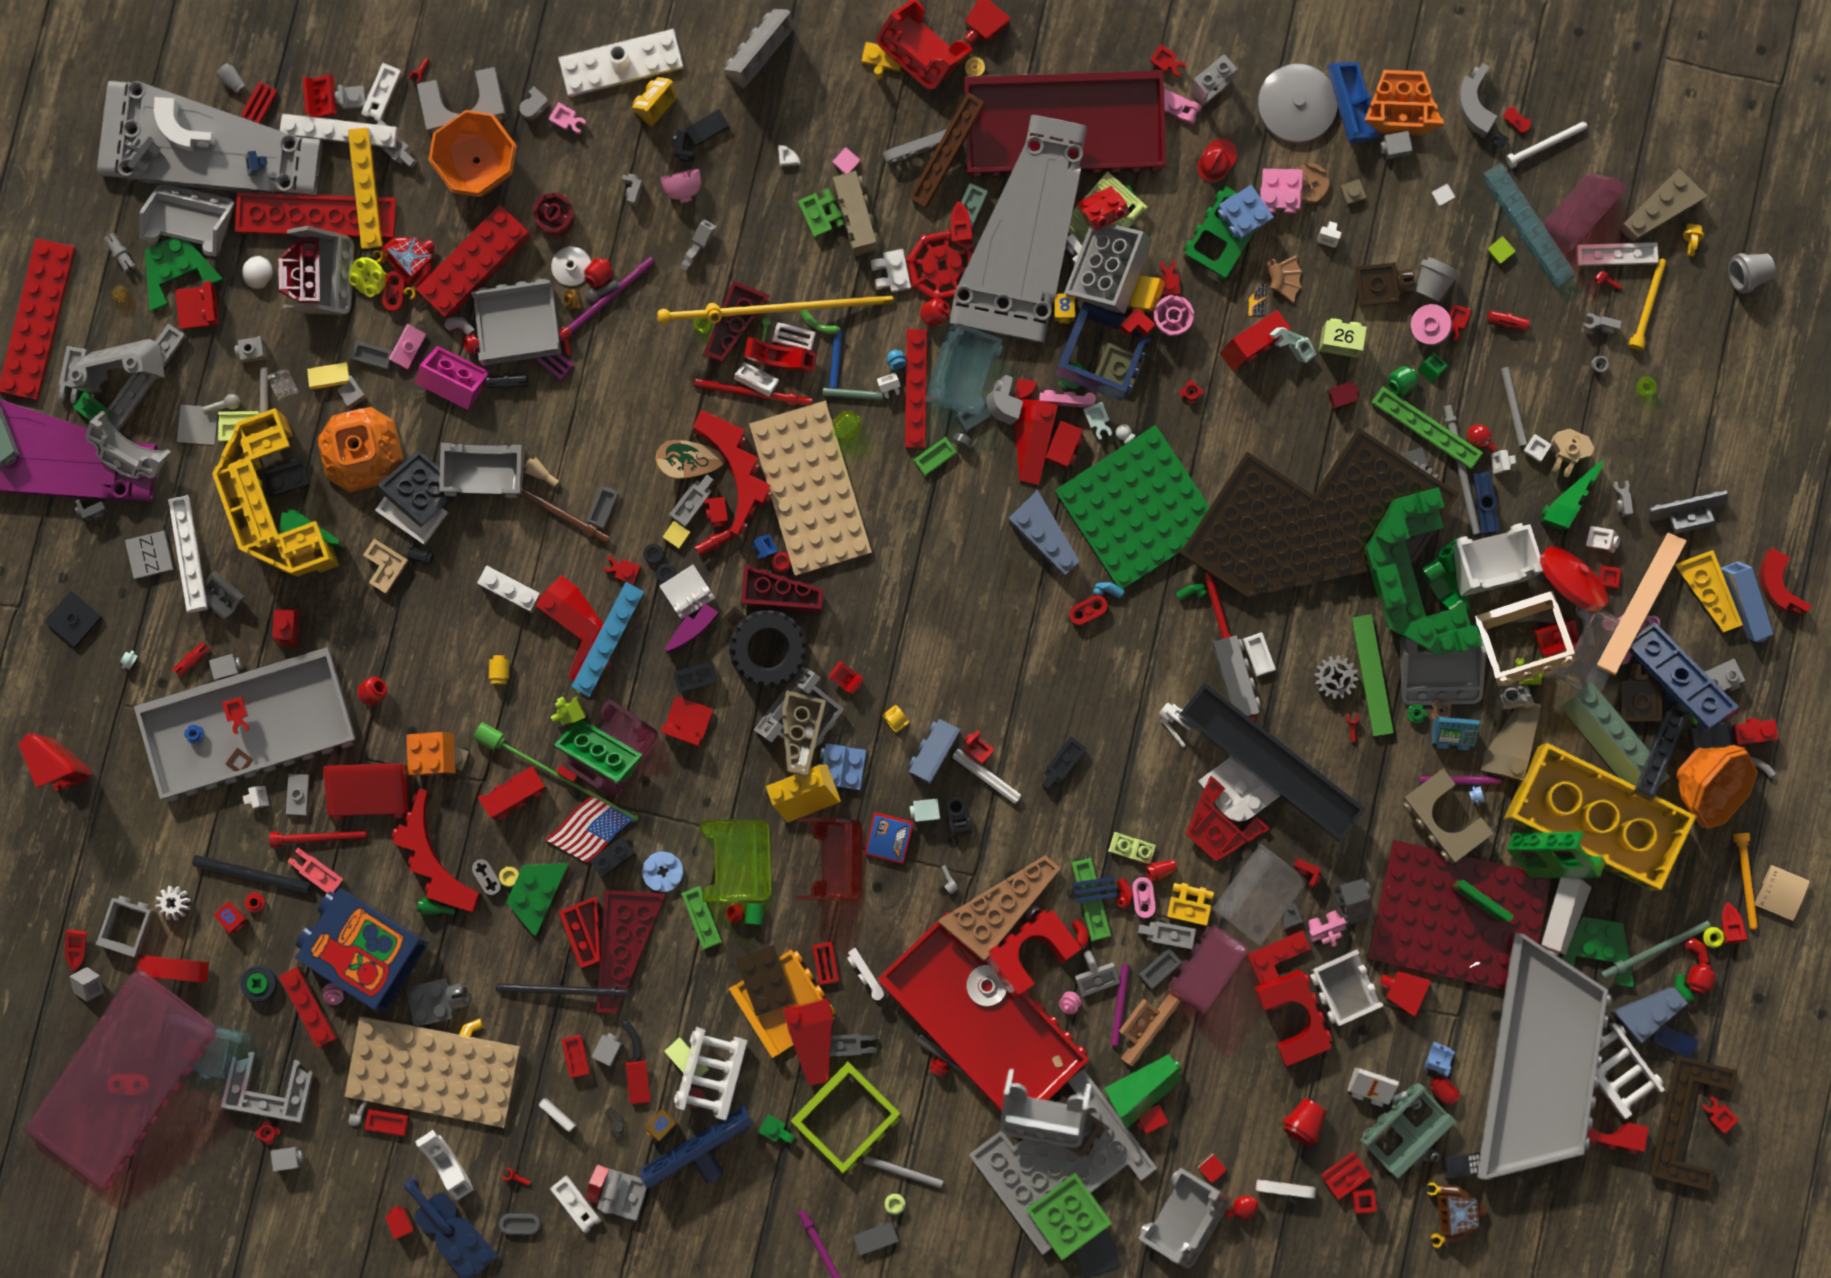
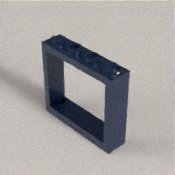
M1083 302L1055 376L1123 401L1125 393L1130 394L1132 389L1131 378L1135 379L1139 371L1136 365L1138 362L1142 363L1146 353L1142 351L1143 347H1148L1152 336L1147 335L1144 337L1137 330L1131 334L1139 337L1140 340L1123 384L1069 365V360L1086 318L1118 330L1126 319L1123 316Z

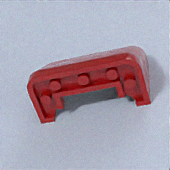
M910 0L889 15L877 34L876 42L887 55L924 87L934 89L969 56L973 49L961 40L955 41L950 47L922 23L925 17V9L922 4L917 0Z
M30 733L23 736V740L18 742L36 788H41L43 785L50 783V785H53L55 792H60L93 776L90 768L56 739Z
M408 765L323 766L327 815L332 817V820H344V816L373 814H390L392 818H404V814H408L410 811Z

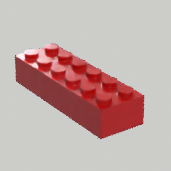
M499 205L416 290L433 308L447 319L453 316L472 297L471 292L481 288L531 236L510 213Z

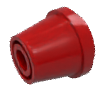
M1303 1098L1289 1116L1284 1117L1281 1122L1282 1129L1289 1136L1305 1145H1316L1320 1139L1319 1134L1327 1111L1317 1103Z

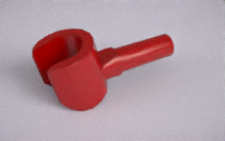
M425 58L418 70L412 71L409 74V79L412 80L414 75L418 74L419 78L416 83H421L423 81L422 73L430 60Z
M1604 271L1597 273L1593 278L1599 285L1606 282L1618 290L1622 288L1620 284L1611 280Z
M565 326L559 330V334L564 342L567 355H571L572 352L568 338L573 335L569 327Z
M1357 713L1355 714L1356 721H1351L1349 714L1346 717V723L1350 725L1351 742H1356L1355 729L1359 720Z
M505 1168L511 1173L509 1178L501 1175L504 1180H515L527 1186L530 1184V1181L517 1175L512 1168Z

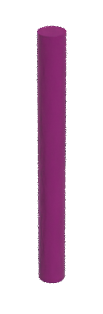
M1420 776L1419 784H1423L1432 776ZM1450 776L1455 784L1501 785V777Z
M1127 964L1121 965L1111 1045L1119 1046L1121 1033L1119 1030L1122 1025L1130 967Z

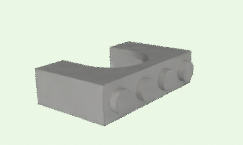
M495 67L475 71L479 88V100L470 111L494 114L499 122L503 118H507ZM437 80L417 84L426 130L430 135L459 114L452 113L444 107Z

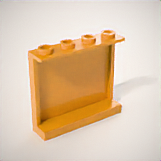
M792 949L780 956L779 960L793 995L794 1003L756 1016L744 981L729 988L772 1058L793 1045L783 1009L792 1005L821 1000L825 996L820 986L815 987L811 981L814 977L808 968L804 970L801 965L803 959L798 951L793 952ZM831 1005L832 1013L835 1014L836 1012Z

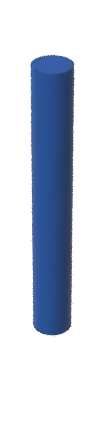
M842 329L834 334L829 384V388L837 389Z

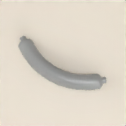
M1750 757L1754 766L1764 771L1769 778H1776L1775 771L1768 764L1760 759Z

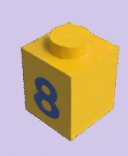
M1056 294L1054 300V321H1059V324H1070L1071 321L1075 320V298L1066 294Z

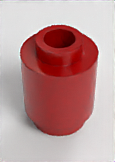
M1438 1075L1430 1082L1432 1085L1430 1090L1443 1104L1446 1103L1450 1106L1460 1097L1458 1089L1448 1078Z

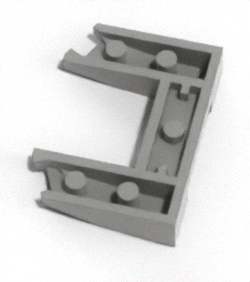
M249 1052V1058L237 1061L235 1056L232 1057L221 1108L300 1124L304 1123L313 1076L312 1071H309L307 1074L299 1068L301 1063L298 1060H294L286 1098L248 1091L255 1052Z

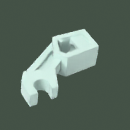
M1283 327L1276 328L1270 333L1272 338L1276 339L1279 336V340L1275 342L1276 346L1282 347L1290 344V349L1300 362L1307 363L1316 355L1309 338H1305Z

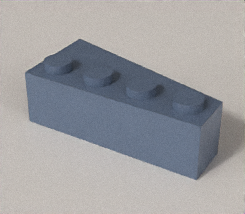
M1037 490L1009 517L1008 522L1065 578L1080 561Z

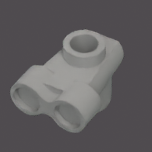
M1528 685L1518 686L1517 689L1508 688L1504 694L1498 697L1502 710L1523 707L1524 709L1534 707V701L1530 695Z

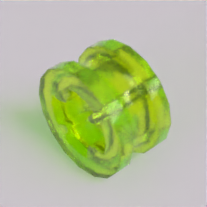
M694 318L693 324L698 332L706 333L711 329L712 322L707 318ZM700 319H704L705 322L708 321V324H705V328H701L700 325L697 326V323L701 321Z

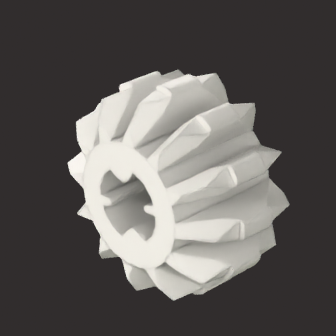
M168 886L167 891L161 890L160 892L163 897H156V900L161 901V904L155 906L156 908H162L159 915L163 916L166 914V920H170L172 917L174 920H178L179 915L185 917L186 914L183 909L190 910V907L185 904L191 901L190 898L184 899L187 891L181 892V887H176L174 890L172 886ZM170 900H176L174 903L176 907H170L172 904Z

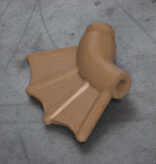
M1293 256L1279 264L1276 263L1275 259L1270 260L1266 263L1272 279L1270 289L1280 292L1289 301L1294 303L1297 291L1302 288L1300 286L1302 270L1297 264V256Z

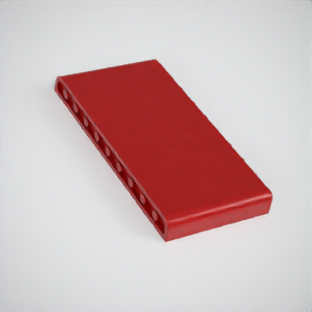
M946 912L941 918L947 916L949 912ZM936 922L877 979V982L1001 1112L1010 1069L1014 1070L1012 1083L1024 1086L1027 1089V1097L1048 1101L1089 1060L1086 1057L1088 1053L1082 1046L1077 1047L1072 1042L1074 1038L1067 1031L1062 1032L1058 1027L1060 1025L1053 1016L1049 1018L1044 1013L1046 1009L1038 1001L1035 1003L1030 998L1031 993L1028 990L1015 999L1007 990L1004 998L992 1006H982L975 1003L967 992L968 977L974 969L989 964L986 960L982 961L980 958L971 964L946 933L947 930ZM984 980L981 983V988L988 992L992 990L993 984L989 980ZM1060 1055L1063 1066L1056 1067L1052 1060L1053 1057Z

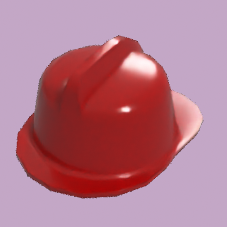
M1226 139L1212 141L1198 161L1197 171L1199 176L1209 183L1221 181L1237 158L1235 145Z

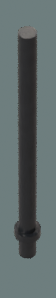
M496 984V992L611 996L613 999H616V997H628L629 989H619L617 986L595 988Z

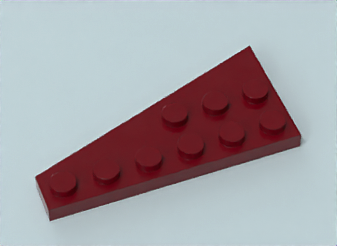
M605 890L598 988H611L612 986H617L619 989L628 988L666 894ZM597 996L596 1012L617 1013L624 997L613 999L611 996Z

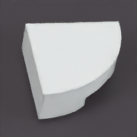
M778 146L780 167L800 165L799 158L794 151L786 146Z

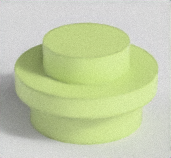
M891 1194L885 1200V1209L890 1214H900L905 1208V1201L899 1194Z

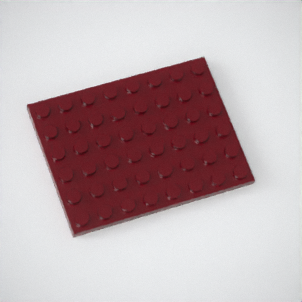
M1392 840L1367 959L1505 990L1514 934H1524L1536 943L1539 942L1552 878H1530L1523 869L1463 856L1451 864L1450 861L1447 863L1440 854L1441 850ZM1464 880L1511 913L1513 918L1510 922L1500 923L1455 891L1453 885L1456 881Z

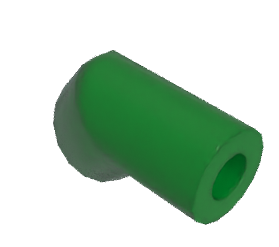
M1189 584L1176 592V595L1182 601L1194 593L1197 594L1198 598H1202L1207 594V591L1203 584Z
M1676 974L1674 988L1687 1003L1694 1001L1695 994L1685 986L1686 975Z

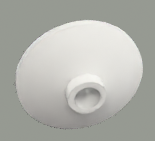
M566 247L554 256L551 267L552 273L556 280L563 285H580L585 281L584 269L590 264V258L583 250L577 247ZM569 262L574 263V266L572 268L567 267V264Z
M983 965L974 969L967 980V992L970 998L982 1006H992L999 1003L1007 991V988L990 965ZM982 981H991L993 984L992 990L988 992L982 990Z

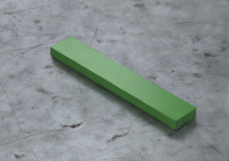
M1385 387L1380 389L1371 404L1470 470L1473 469L1483 452Z
M1372 614L1352 617L1372 736L1393 734Z

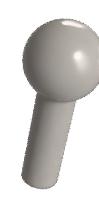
M229 394L223 401L204 406L202 409L204 414L224 408L234 410L239 407L240 399L235 394Z

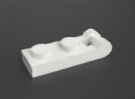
M382 63L363 107L362 115L366 117L372 116L377 121L383 120L386 108L401 76V70ZM374 103L379 105L377 110L372 108Z
M856 948L848 952L850 957L847 959L853 968L858 967L861 971V974L858 976L864 985L869 984L872 988V998L875 1000L882 999L884 996L882 988Z
M565 1176L550 1188L585 1234L591 1230V1226L602 1221L568 1176ZM587 1212L590 1217L584 1221L581 1216Z

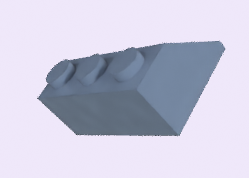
M941 719L937 723L933 721L928 730L931 733L929 738L922 740L918 747V750H920L918 757L913 756L908 765L911 768L909 773L928 784H931L960 733L959 728Z

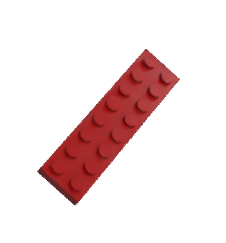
M237 192L236 233L291 235L287 234L288 229L310 226L349 237H360L356 197ZM377 197L382 238L393 239L395 238L396 198Z
M35 239L0 379V393L36 401L39 400L76 251L74 246Z

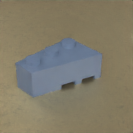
M1668 987L1610 1012L1636 1043H1642L1682 1009L1687 1002L1674 987Z

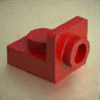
M1299 858L1296 859L1293 866L1298 868L1296 872L1305 876L1312 874L1307 886L1313 887L1314 884L1318 885L1322 873H1319L1321 868Z

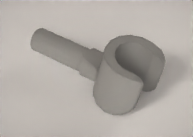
M946 865L941 868L948 881L944 887L951 895L957 891L958 886L950 876Z
M363 1100L357 1115L350 1114L348 1122L350 1125H361L363 1111L368 1101Z

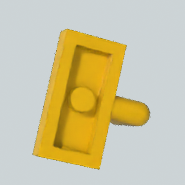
M866 42L861 62L877 66L874 69L876 79L882 78L884 68L900 72L901 66L877 44Z

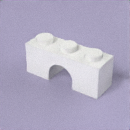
M489 566L485 567L477 582L481 587L508 599L531 613H534L536 609L535 604L542 596L537 591Z

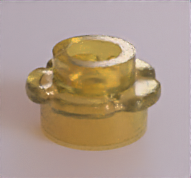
M122 284L115 287L110 292L113 298L112 301L118 300L121 302L127 298L128 288H125Z

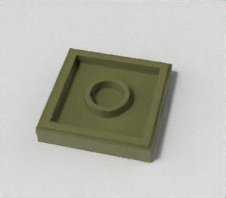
M1108 343L1095 375L1123 384L1134 353ZM1145 357L1143 358L1142 363L1138 362L1136 365V367L1139 368V371L1141 369ZM1137 376L1135 379L1131 378L1130 383L1133 384V386L1135 384Z

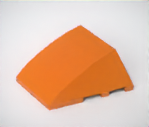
M1383 71L1364 120L1366 124L1381 134H1396L1408 131L1409 135H1423L1444 126V121L1440 118L1437 104L1434 103L1424 72Z

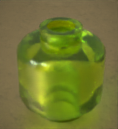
M843 410L832 421L834 427L832 432L839 439L843 437L849 440L861 429L860 422L862 420L854 411Z

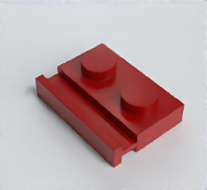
M1354 1151L1320 1175L1337 1200L1371 1177Z

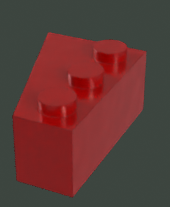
M1276 310L1234 337L1220 351V355L1234 372L1245 363L1255 360L1261 352L1264 354L1273 347L1272 344L1279 340V336L1276 339L1270 336L1273 330L1283 327L1290 331L1291 328L1279 311Z
M597 897L558 911L579 970L600 961Z

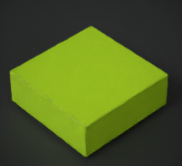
M1503 236L1487 249L1499 265L1515 253L1513 247Z

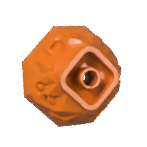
M373 407L333 415L317 439L325 477L349 493L377 486L395 471L404 460L395 421ZM358 442L359 446L353 449V444Z
M1732 745L1721 748L1696 749L1679 768L1676 777L1679 782L1681 798L1686 804L1687 809L1696 816L1695 820L1702 828L1709 829L1725 824L1751 794L1758 771L1746 749Z

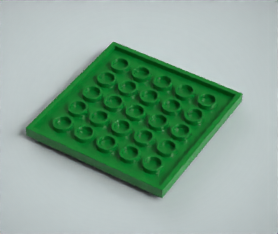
M1156 425L1055 490L1111 578L1121 589H1125L1179 554L1210 507Z

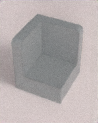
M350 376L348 377L350 383L338 388V392L343 397L346 405L353 409L366 400L367 397L355 379Z
M84 968L70 976L74 994L83 1000L89 1001L104 993L100 975L91 969Z

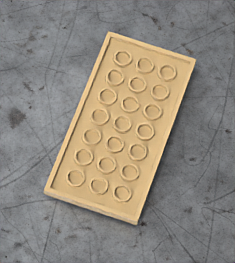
M826 401L750 423V429L766 482L771 485L770 492H773L771 498L795 576L871 554V548Z
M360 1016L345 1097L504 1128L520 1046Z

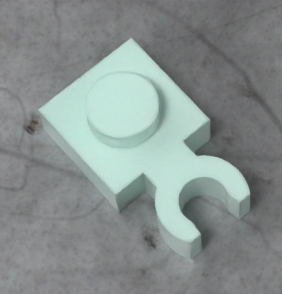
M1102 402L1083 409L1090 429L1093 427L1097 428L1096 437L1098 440L1102 439L1100 435L1102 430H1105L1108 436H1111V429L1105 426L1109 418Z

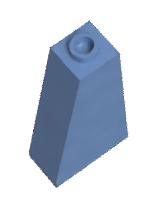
M1739 561L1722 567L1721 571L1747 637L1756 642L1767 640L1768 636L1773 635V631L1752 567Z

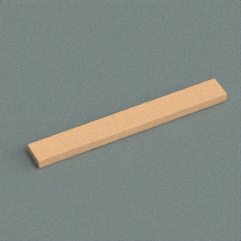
M1667 533L1603 652L1597 668L1616 676L1687 540Z

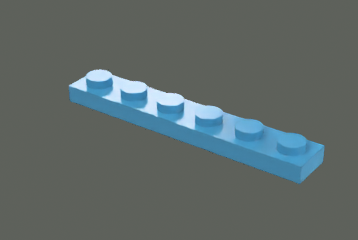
M627 582L624 584L571 689L586 697H590L644 591Z

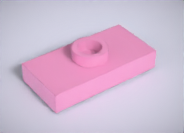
M407 324L389 360L408 369L426 334Z

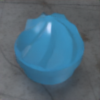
M892 350L888 353L887 364L892 370H899L906 365V356L902 351Z

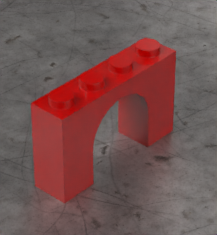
M1045 910L1035 917L1036 922L1032 925L1028 922L1020 928L1021 933L1016 936L1014 933L1004 940L1005 944L1001 947L998 945L989 950L990 955L985 959L1014 999L1034 984L1019 962L1018 951L1022 942L1034 939L1045 943L1061 964L1082 949L1053 910L1048 913Z
M1300 970L1254 987L1261 1007L1264 1010L1288 1001L1299 1002L1306 1008L1307 1023L1304 1029L1299 1034L1276 1043L1281 1059L1286 1066L1332 1048L1330 1045L1332 1041L1328 1029L1325 1030L1322 1024L1325 1022L1324 1016L1321 1011H1317L1315 1006L1318 1004L1314 992L1310 993L1308 987L1311 985L1309 977Z

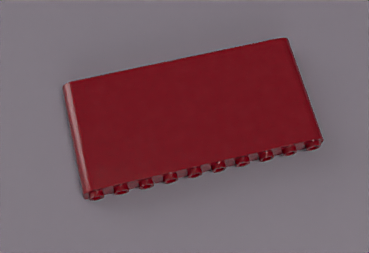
M1163 70L964 77L965 96L967 93H971L986 103L966 138L967 174H971L972 178H982L983 174H991V177H1003V174L1012 173L1026 143L1031 115L1073 122L1088 127L1080 163V174H1082V171H1090V174H1102V170H1110V173H1122V170H1130V173H1140L1142 169H1150V172H1161L1162 168L1166 167ZM1030 142L1029 148L1031 151H1038L1039 145L1037 142ZM1069 150L1068 156L1070 159L1075 160L1078 158V153L1075 150Z

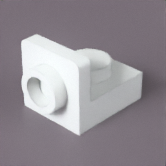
M1590 526L1586 546L1614 553L1615 548H1618L1620 543L1618 533L1611 529Z

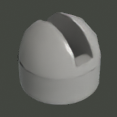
M1597 356L1591 362V368L1596 372H1604L1609 366L1608 359L1604 356Z

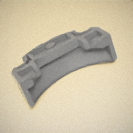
M103 411L90 421L85 435L87 442L93 444L97 450L95 454L104 464L119 474L130 478L155 477L171 453L169 450L156 451L146 449L131 442L112 425Z

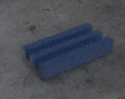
M1114 876L1073 883L1076 903L1117 897ZM1110 881L1108 886L1078 890V886ZM1109 889L1112 892L1110 894L1083 898L1079 896V894Z

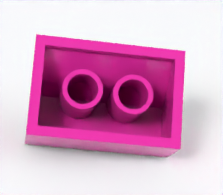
M437 346L420 365L415 384L468 410L477 400L490 372Z

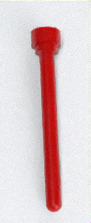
M349 831L283 835V833L270 832L269 841L271 848H279L284 843L365 839L368 837V832Z

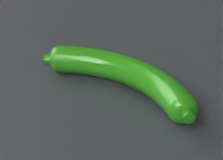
M799 310L803 319L814 329L828 334H836L840 331L838 326H828L816 321L808 310Z

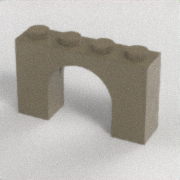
M1443 768L1402 800L1404 801L1403 806L1409 814L1413 813L1417 818L1415 822L1420 829L1427 831L1430 842L1441 849L1442 852L1440 854L1447 863L1450 861L1453 864L1491 836L1493 832L1481 817L1458 833L1445 832L1435 824L1432 817V808L1435 801L1456 785Z

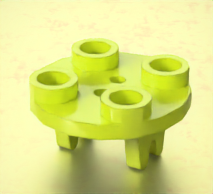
M362 257L353 262L350 267V276L348 277L349 283L368 297L379 294L385 288V276L387 273L383 271L376 261L370 258Z

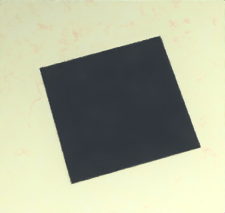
M1108 1229L1101 1231L1075 1250L1084 1278H1089L1121 1266Z

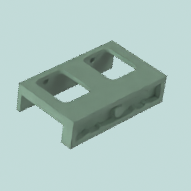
M1419 1083L1412 1085L1402 1099L1395 1101L1392 1109L1387 1114H1382L1378 1118L1377 1123L1372 1128H1368L1360 1139L1397 1179L1456 1122L1426 1091V1088ZM1420 1096L1431 1108L1432 1113L1418 1127H1415L1402 1112ZM1391 1125L1403 1138V1141L1390 1155H1385L1375 1145L1373 1140Z

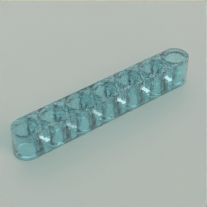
M1498 163L1484 172L1482 177L1486 185L1556 287H1560L1574 278L1575 272L1504 166Z

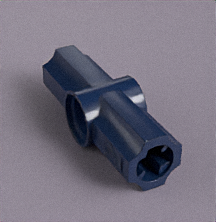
M1491 472L1474 474L1476 509L1479 515L1481 535L1498 533L1497 500L1494 496ZM1482 499L1490 501V508L1482 506Z

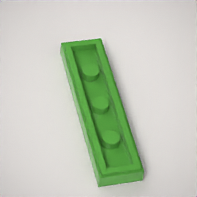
M1091 858L1071 863L1076 882L1096 879ZM1098 883L1078 886V890L1098 887ZM1096 891L1090 893H1083L1079 895L1080 898L1097 896L1101 894L1100 891ZM1102 899L1081 902L1091 942L1111 937Z

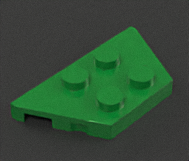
M567 863L523 865L506 901L535 936L568 866Z

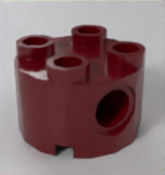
M558 193L545 194L535 202L533 208L534 219L544 234L552 237H562L573 227L575 212L564 195Z

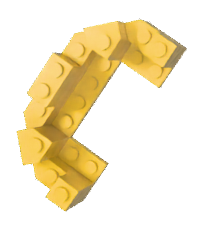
M274 408L236 423L234 432L230 440H228L222 452V457L212 475L239 550L296 577L314 570L321 573L338 567L339 563L333 547L323 540L318 523L314 521L278 535L256 470L262 469L259 458L290 447L287 438L292 437L293 434L288 420Z

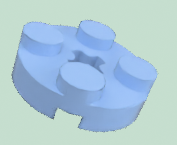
M656 852L644 862L642 870L644 881L653 890L659 892L671 891L681 882L683 865L672 853ZM661 866L669 870L664 878L662 875L657 874Z

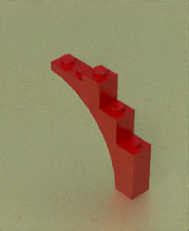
M701 410L693 425V433L708 441L719 451L734 476L738 494V505L730 536L738 539L739 535H744L748 524L746 521L748 517H753L757 506L754 505L763 507L765 502L768 503L773 494V492H770L771 485L751 476L756 475L760 465L757 464L758 457L739 449V447L742 448L747 439V437H744L745 430Z
M419 788V791L415 792L412 798L413 809L406 816L405 822L408 823L407 827L398 825V828H394L391 839H393L392 844L415 851L414 855L411 854L408 866H410L409 871L432 878L425 887L426 898L475 912L481 893L466 887L453 878L435 855L428 837L426 825V810L430 792Z

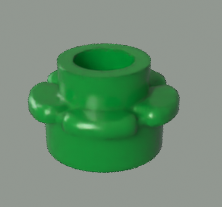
M1421 704L1410 706L1407 710V718L1410 722L1420 724L1427 717V711L1423 709Z

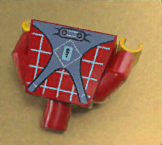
M416 237L393 238L382 247L381 251L375 250L372 253V257L375 258L380 254V259L376 261L378 264H382L387 260L408 285L412 284L411 287L404 290V295L409 290H412L413 295L410 299L413 300L417 297L416 288L429 276L432 267L430 252L435 249V246L429 239L421 244Z

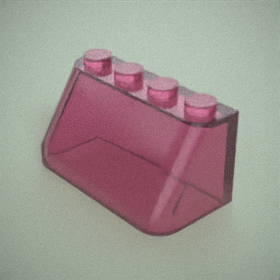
M1596 173L1587 174L1544 221L1542 225L1543 233L1564 252L1569 254L1628 187L1616 178Z
M1215 925L1212 927L1207 926L1202 934L1204 937L1200 944L1196 943L1190 953L1193 955L1190 960H1184L1179 968L1181 973L1177 978L1174 976L1168 984L1170 988L1168 992L1201 1015H1205L1250 948Z

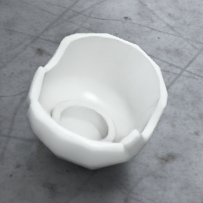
M261 256L251 257L243 266V280L254 289L266 287V284L272 279L273 268L271 263Z

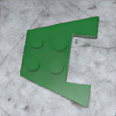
M171 237L145 249L149 308L152 312L169 305L161 286L191 272L199 270L203 282L211 281L213 284H217L223 281V278L187 240Z
M1581 917L1566 955L1562 954L1560 958L1572 967L1575 965L1576 956L1614 963L1628 960L1629 955L1623 923ZM1631 967L1625 973L1616 974L1613 984L1633 987Z

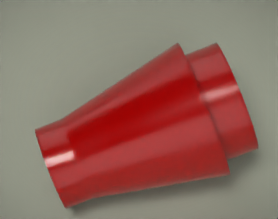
M1173 859L1150 863L1146 867V873L1151 882H1159L1177 871V865Z

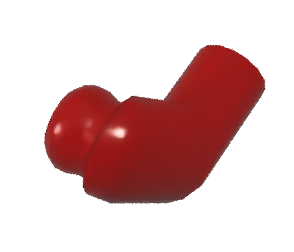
M1078 918L1071 925L1077 932L1076 942L1081 948H1085L1088 945L1089 931Z

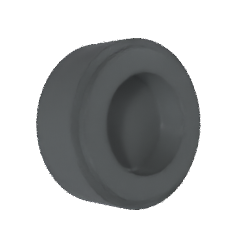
M956 433L952 439L957 446L966 450H970L973 444L969 437L961 433Z

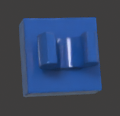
M769 534L758 537L754 540L755 544L751 546L752 550L758 548L760 552L756 556L757 559L773 556L779 552Z

